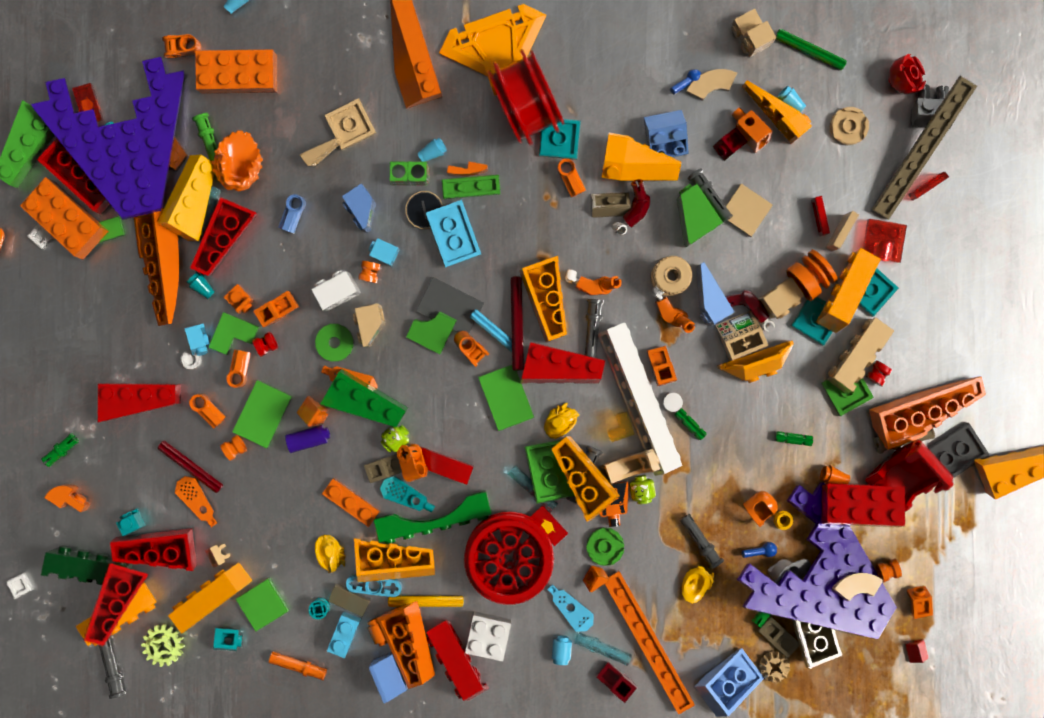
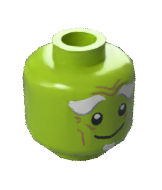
M403 425L400 427L389 426L381 434L382 440L380 442L387 451L397 452L401 445L409 443V437L407 436L409 431Z
M646 475L635 476V480L629 484L631 499L636 501L637 504L651 503L652 499L656 496L654 481L646 478Z

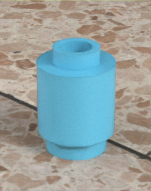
M557 636V639H553L552 659L554 664L568 665V662L571 660L572 641L569 640V637Z

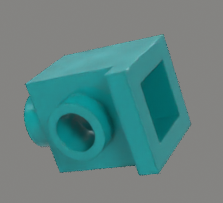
M138 508L120 516L121 520L116 522L122 537L146 526Z
M215 628L213 650L237 651V647H241L242 635H239V630ZM227 637L232 639L230 644L224 642Z

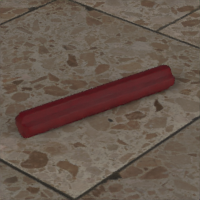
M162 441L157 448L159 451L212 491L218 493L222 489V483L169 443Z

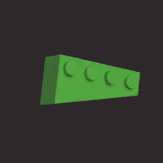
M23 100L0 157V179L15 188L20 186L37 159L55 136L34 111L32 105Z

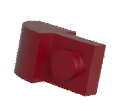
M610 662L605 665L596 677L624 703L637 689L636 684Z

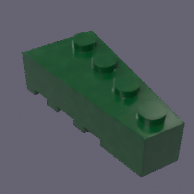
M61 545L45 553L41 575L48 576L54 573L58 574L60 579L77 577L79 582L85 583L97 580L96 584L102 585L109 563L132 569L133 564L113 562L112 559L108 558L109 555L98 553L96 556L91 555L90 551L79 549L77 552L71 550L69 546Z

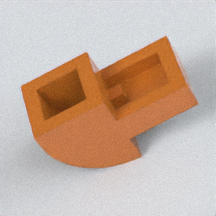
M286 291L253 312L264 328L283 319L286 315L299 308L291 292Z
M666 346L648 350L647 354L657 386L676 382V374Z
M72 484L57 486L51 489L44 497L59 508L66 507L69 504L79 512L86 511L90 506V503L86 501V497L78 493L75 494L79 487Z

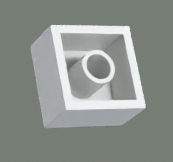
M340 270L332 274V279L328 281L323 279L314 284L315 288L311 290L322 310L328 312L361 294L351 273Z
M474 612L465 653L503 661L511 619Z

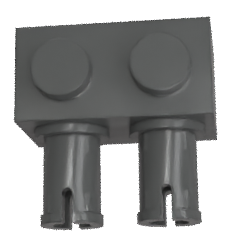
M927 84L925 89L923 88L918 91V98L911 110L912 127L927 126L948 94V86H945L944 90L943 85L936 88L937 99H930V86Z

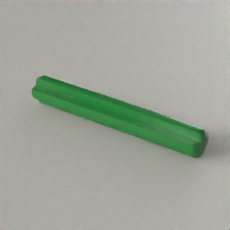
M779 29L776 34L777 40L839 70H843L847 63L845 59L783 29Z

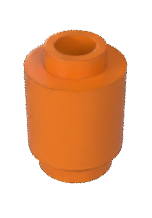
M378 617L367 622V628L374 644L383 646L387 644V640L378 623Z

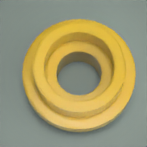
M779 511L774 516V524L778 529L787 530L793 524V517L787 511ZM781 517L786 518V522L783 524L780 523Z

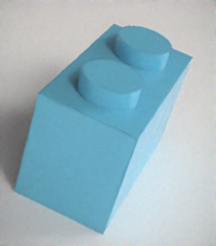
M343 612L327 652L345 658L362 618Z

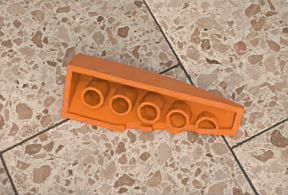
M390 0L394 72L406 109L442 98L412 0Z
M164 208L161 211L133 217L139 258L144 260L145 267L142 269L144 275H148L150 283L147 287L149 293L154 296L152 305L158 326L172 324L179 282L178 235L157 223Z
M978 376L894 400L869 409L874 430L886 449L889 450L924 437L928 434V431L934 427H939L943 421L949 417L952 418L958 414V411L964 407L967 408L985 396L986 392L982 377Z

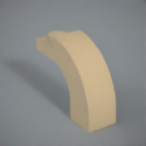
M649 449L600 465L599 469L607 481L612 484L637 474L657 471L660 467L658 456L654 453L653 449Z

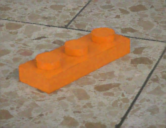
M335 478L331 480L322 495L367 527L372 524L380 510Z

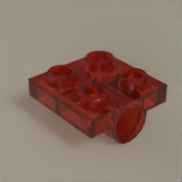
M867 219L863 249L877 256L882 261L901 263L907 225Z

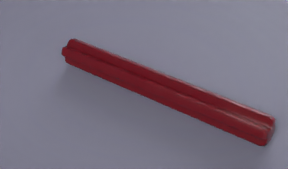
M520 276L511 277L512 369L515 371L524 369L522 278Z

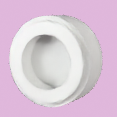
M188 350L182 354L181 364L186 369H196L201 364V356L192 355L191 350Z
M669 393L663 399L665 409L670 412H676L682 407L683 400L677 393Z

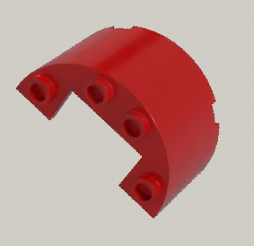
M920 440L911 441L887 457L888 460L884 461L882 465L879 464L865 479L871 486L905 487V512L913 506L912 502L916 496L922 493L927 494L934 487L933 491L935 493L942 490L948 491L954 485L953 475Z

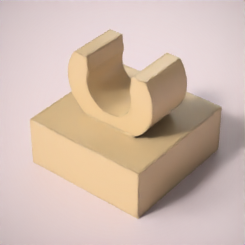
M225 544L215 545L205 550L213 568L225 562L224 559L230 557V553L226 555L221 554V549L226 547Z

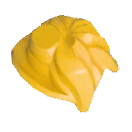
M568 403L558 405L550 410L544 423L545 433L550 438L557 439L562 437L576 424L577 417L580 415L575 409L567 407Z
M331 535L318 537L315 542V554L319 565L327 570L328 573L335 572L341 564L345 567L346 556L344 548L340 546L338 541Z
M702 566L689 570L682 582V595L684 599L692 604L700 601L706 591L712 587L714 572L709 574Z

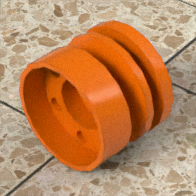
M813 249L807 253L808 256L805 255L801 258L804 266L796 262L786 270L788 278H793L805 295L804 297L809 301H812L822 293L819 284L827 289L830 287V283L833 284L838 280L830 263Z

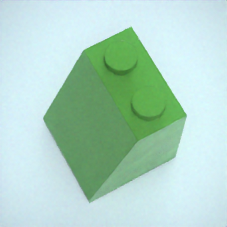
M689 184L679 192L680 196L677 198L685 247H688L723 223L698 184L693 187Z

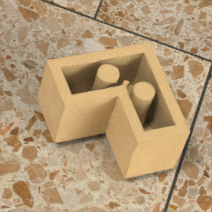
M755 9L734 19L732 23V31L736 37L740 38L742 42L740 44L745 54L748 53L749 57L770 47L776 39L768 21L762 23Z
M790 277L760 297L759 300L767 310L770 319H781L790 313L789 308L799 305L802 302L801 298L805 295L793 278Z

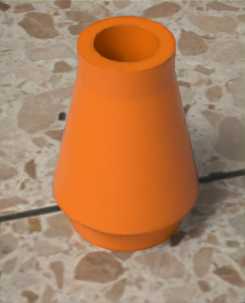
M831 465L824 466L820 473V480L824 481L825 484H849L851 478L849 474Z

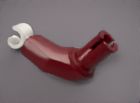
M637 179L638 186L635 180L631 182L635 197L632 201L631 209L623 216L625 221L623 223L615 222L612 226L619 235L626 234L627 226L632 228L645 217L649 209L650 196L645 192L642 179Z
M743 290L740 294L725 296L731 307L738 305L746 306L759 323H764L765 331L769 332L765 327L767 323H772L775 328V323L772 320H768L769 314L750 290Z

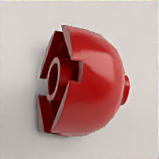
M911 54L904 55L894 61L889 70L890 85L903 94L918 92L926 84V80L923 81L922 78L925 75L924 68L916 56L911 57Z

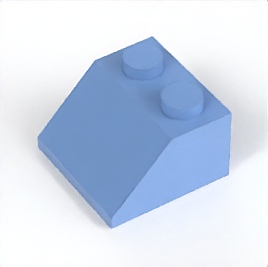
M392 652L372 660L369 669L383 704L407 691L408 687Z

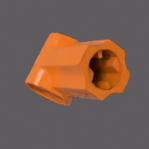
M570 159L561 160L557 166V171L570 197L572 198L586 191L574 162ZM563 163L570 164L571 171L569 173L562 172L561 165Z
M234 349L230 371L226 380L231 387L242 388L246 385V376L251 357L250 352ZM239 374L241 382L235 385L232 378L234 375Z
M200 393L191 397L189 401L191 409L196 411L213 429L226 418L209 400L207 395ZM198 397L204 400L202 408L195 404V400Z

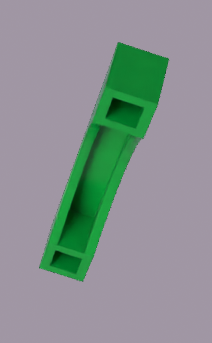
M487 491L468 495L455 510L436 519L425 521L411 520L396 514H390L375 518L374 524L379 542L384 541V544L396 542L395 538L403 537V540L413 538L416 533L421 532L422 535L433 533L432 529L440 528V530L452 528V524L459 523V526L469 524L470 520L476 518L478 521L486 520L489 517L488 515H492Z

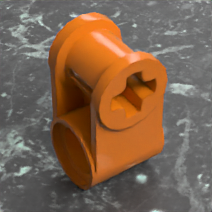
M190 34L162 37V41L165 44L164 58L194 56L195 51H201V43ZM190 41H194L193 47L187 49V44Z
M459 331L454 336L456 346L475 367L478 366L477 363L485 355H489L486 349L468 332ZM468 339L466 344L461 345L463 340Z
M411 444L410 446L401 445L397 451V457L405 481L413 482L425 477L428 470L421 447L418 444Z

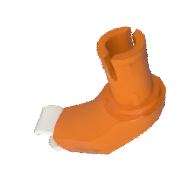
M570 269L567 270L565 276L567 283H576L575 288L588 295L609 294L612 289H617L621 286V279H618V276L612 278L604 276L595 280L581 276L580 279H577V272Z
M655 286L652 289V293L658 298L655 303L661 317L673 326L681 327L686 333H691L695 329V323L688 319L687 312L673 307L667 297L661 296L664 292Z

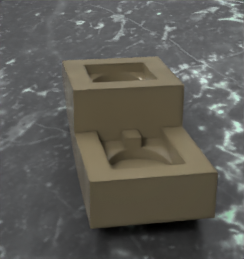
M397 454L364 465L370 483L402 473Z
M772 617L759 630L787 658L799 647L798 641Z

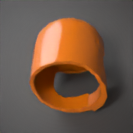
M766 491L755 493L743 503L745 509L759 527L763 526L765 520L774 515L778 510L776 500Z

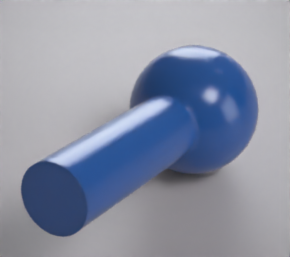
M697 69L689 71L687 78L670 88L671 93L675 95L693 81L699 80L700 75H702L701 72Z
M766 542L762 547L742 550V557L758 555L773 557L777 553V546L772 542Z

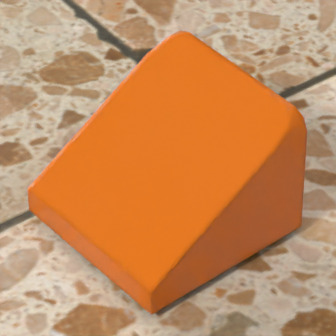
M591 566L583 582L589 592H593L605 584L609 577L603 568Z

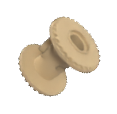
M678 256L663 258L653 267L651 272L653 287L657 286L664 292L662 295L674 296L685 291L692 280L690 265L686 260ZM668 272L674 273V281L668 279Z

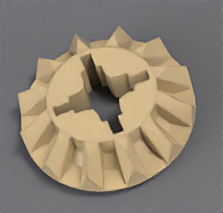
M771 651L761 658L759 669L766 680L781 682V680L787 678L790 671V662L783 653ZM769 662L774 664L779 663L778 667L780 672L776 670L772 672V667Z

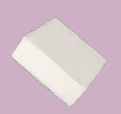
M39 223L27 236L41 249H44L54 238Z
M26 573L6 582L14 599L34 590Z

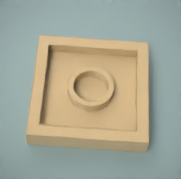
M359 98L325 115L336 139H341L342 141L340 144L342 151L376 134Z
M740 184L726 205L733 215L727 222L752 237L773 204L743 184Z
M851 211L843 215L826 245V249L832 252L841 248L859 216L858 213Z

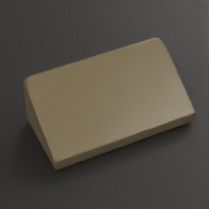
M629 192L591 194L592 217L594 218L624 216L631 209Z
M336 583L328 601L363 617L371 599L358 593L350 592L347 588Z

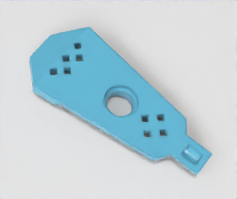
M553 584L547 589L553 595L555 605L576 632L587 631L593 626L594 614L565 590H558ZM572 604L574 608L569 611L566 606Z

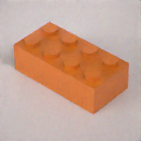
M273 49L195 51L196 90L201 94L277 93V54Z
M47 177L41 181L20 205L73 256L82 260L109 232L55 181Z

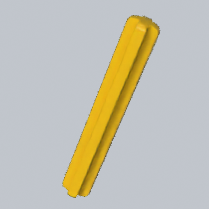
M463 596L388 597L389 607H399L417 600L419 607H462L464 605Z

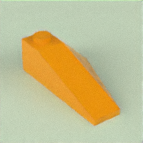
M748 80L742 85V88L790 144L812 127L807 115L801 114L798 110Z
M614 133L608 134L602 178L620 181H637V179L678 180L681 161L662 152L650 149V146L634 141L632 137Z

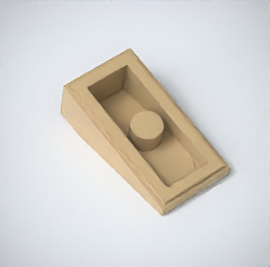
M333 139L300 154V157L308 166H316L336 149L342 141L341 139Z

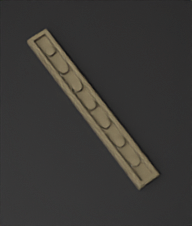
M962 76L957 78L874 204L873 211L888 220L890 219L977 88V85Z

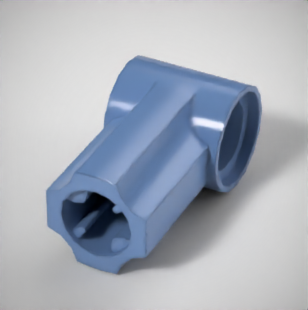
M293 194L287 198L286 207L278 228L295 234L301 214L306 208V201L303 197ZM298 198L301 204L299 208L294 209L292 201Z

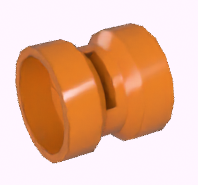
M362 261V272L359 274L358 279L377 283V272L380 270L381 264Z
M238 435L232 437L231 442H224L220 445L222 452L229 461L235 459L238 453L243 454L247 451L246 445Z
M891 559L885 564L879 563L876 565L878 575L883 580V583L889 581L892 577H902V571L896 559Z

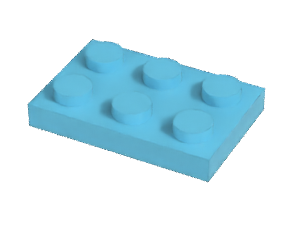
M462 200L425 213L445 267L481 255Z

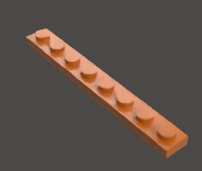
M620 571L608 576L609 580L605 583V586L679 715L695 706Z

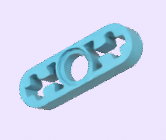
M352 574L346 581L347 589L353 593L396 597L402 590V584L397 579L377 581L380 587L376 591L369 588V582L365 583L366 590L362 589L364 585H357L356 588H353V584H350V581H353L354 578L357 579L356 574ZM383 581L386 582L385 586H391L392 583H395V587H398V590L392 593L391 589L385 588V592H381Z

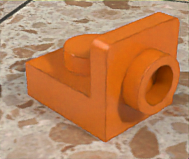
M239 284L234 286L224 296L238 314L242 312L245 314L253 307L252 303L254 300Z
M926 586L907 589V594L911 599L913 618L932 616V596Z

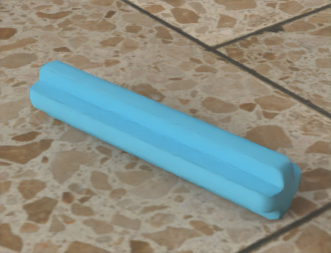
M475 309L471 313L470 318L512 352V339Z

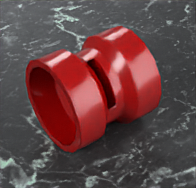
M271 332L264 334L262 338L257 337L252 340L260 357L266 355L270 350L274 351L279 348Z
M876 360L872 371L868 372L866 378L883 387L885 378L893 370Z

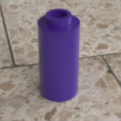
M324 425L285 435L290 453L326 444L328 439L331 438L328 427L325 428Z

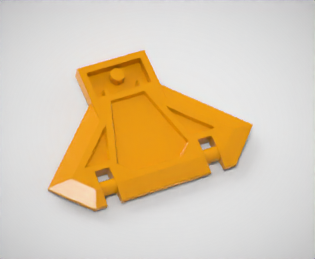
M521 4L517 6L519 10L517 13L512 14L510 9L465 24V31L458 33L456 28H453L449 31L439 54L487 76L495 96L497 94L487 70L490 69L491 72H495L493 66L495 61L501 69L522 59L520 49H523L526 56H528L547 16L546 14ZM522 19L523 23L515 24V21ZM468 38L469 42L461 43V40Z

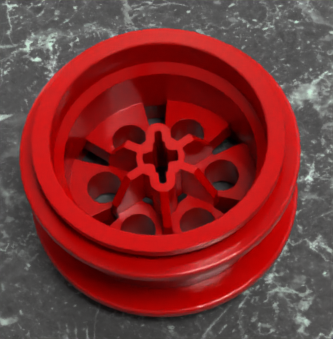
M520 49L522 59L501 69L495 61L493 62L495 72H491L490 69L487 71L519 143L523 144L522 139L526 138L528 144L532 145L531 135L550 126H553L556 133H559L557 123L561 122L562 125L565 123L533 50H530L531 55L526 56L524 50Z
M500 512L481 521L470 534L464 553L466 575L474 589L486 599L504 605L523 603L538 595L547 585L554 566L553 547L547 532L535 519L519 512ZM499 529L502 536V540L500 542L492 533ZM524 531L530 536L521 544L519 540ZM508 535H513L516 538V542L513 545L506 543L505 538ZM489 544H496L499 548L496 553L489 552L487 549ZM523 547H530L532 549L531 555L524 556L521 553ZM514 551L512 557L514 560H509L504 564L506 560L505 554L509 555ZM478 554H486L490 556V559L479 560ZM540 558L539 565L529 563L528 560ZM493 563L497 569L495 572H488L486 565ZM527 566L531 571L528 575H522L519 571L520 568ZM506 574L511 575L513 581L509 584L502 581V577ZM495 575H499L496 584L490 581ZM517 576H519L524 582L519 586L517 585L515 578Z

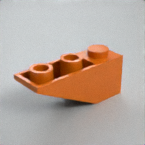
M310 396L306 397L296 412L309 427L323 424L329 415L326 413L328 408L320 405L318 401Z

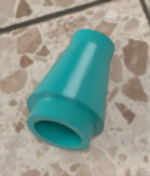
M198 272L186 282L190 285L189 288L204 296L207 300L215 293L203 274L200 275Z

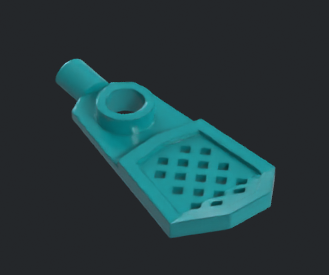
M396 476L384 479L380 487L383 498L418 511L425 509L431 513L435 507L427 502L426 496ZM413 498H419L420 503L414 504Z

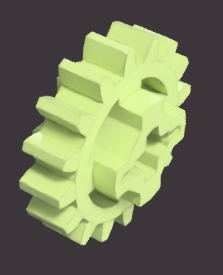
M163 624L161 628L159 625H156L154 630L152 628L148 630L149 635L143 637L146 642H143L141 646L146 647V650L142 653L149 655L146 658L147 661L153 659L152 665L159 662L160 667H162L166 662L170 666L172 660L176 662L179 659L178 656L183 654V651L180 649L184 648L185 644L180 641L184 639V636L179 637L180 631L174 632L173 625L169 629L167 624ZM158 633H164L162 637L155 636ZM161 642H164V643H165V644H164V646H165L164 649L162 648ZM164 654H172L169 657H162Z

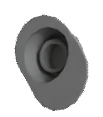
M782 559L768 569V574L777 585L786 571H791L802 580L809 571L811 563L805 559L797 562Z

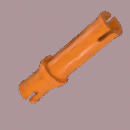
M272 651L269 658L270 664L299 672L305 677L311 676L324 681L327 673V668L311 664L312 662L300 661Z

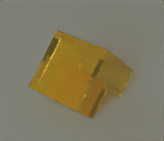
M627 411L615 414L618 426L607 430L610 441L615 442L635 435Z

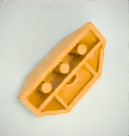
M792 340L719 364L717 367L719 370L742 381L748 380V383L760 380L759 376L766 374V377L777 374V370L783 367L794 343Z

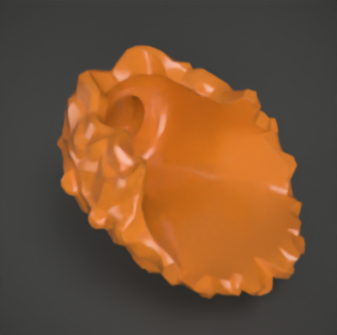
M241 130L231 132L230 135L223 138V141L218 144L217 150L214 151L215 157L211 162L214 168L212 171L217 176V180L227 190H248L259 179L258 173L263 168L261 165L263 158L259 152L260 149L257 148L258 144L251 137V133H243Z

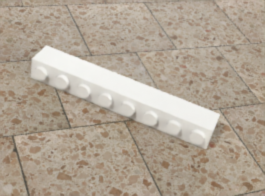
M626 323L598 333L644 451L653 449L659 458L660 469L653 472L654 476L666 474L683 466Z

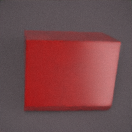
M924 639L905 644L910 663H923L929 658Z

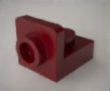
M735 127L713 145V148L725 161L748 141Z

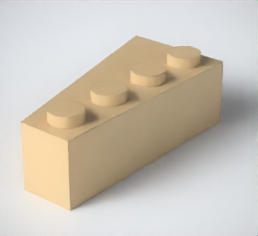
M876 317L865 321L861 327L863 329L862 333L855 335L850 342L851 348L848 351L844 350L839 357L840 363L837 366L834 365L828 372L829 378L827 380L845 394L855 390L857 386L854 383H857L866 374L864 368H868L877 357L875 353L883 349L894 332L893 329Z

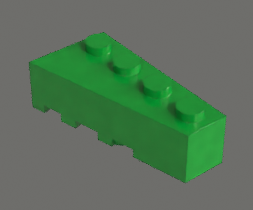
M344 369L338 372L320 405L393 427L398 426L408 409L407 406Z

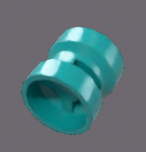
M323 597L316 598L309 606L310 616L319 620L324 618L330 610L329 601Z

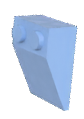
M705 262L696 266L699 309L702 312L699 315L705 324L713 325L734 313V310Z
M740 648L709 671L694 688L716 717H727L760 684L764 677L744 650Z

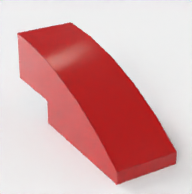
M421 447L428 471L466 485L468 484L474 465Z

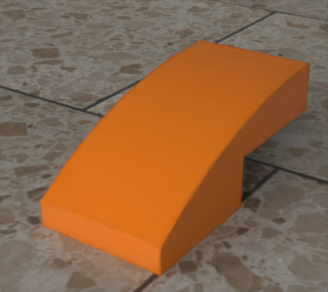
M470 161L467 169L448 165L447 174L458 177L479 175L488 171V165Z

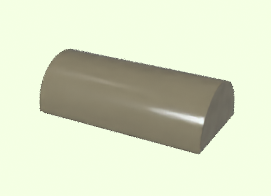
M792 620L806 668L810 669L842 656L834 629Z

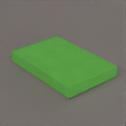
M512 365L478 377L498 431L534 418L523 386L520 384L517 371L512 369Z
M257 380L232 432L268 448L293 396Z
M561 440L525 447L536 504L574 497L568 480L552 451V448Z

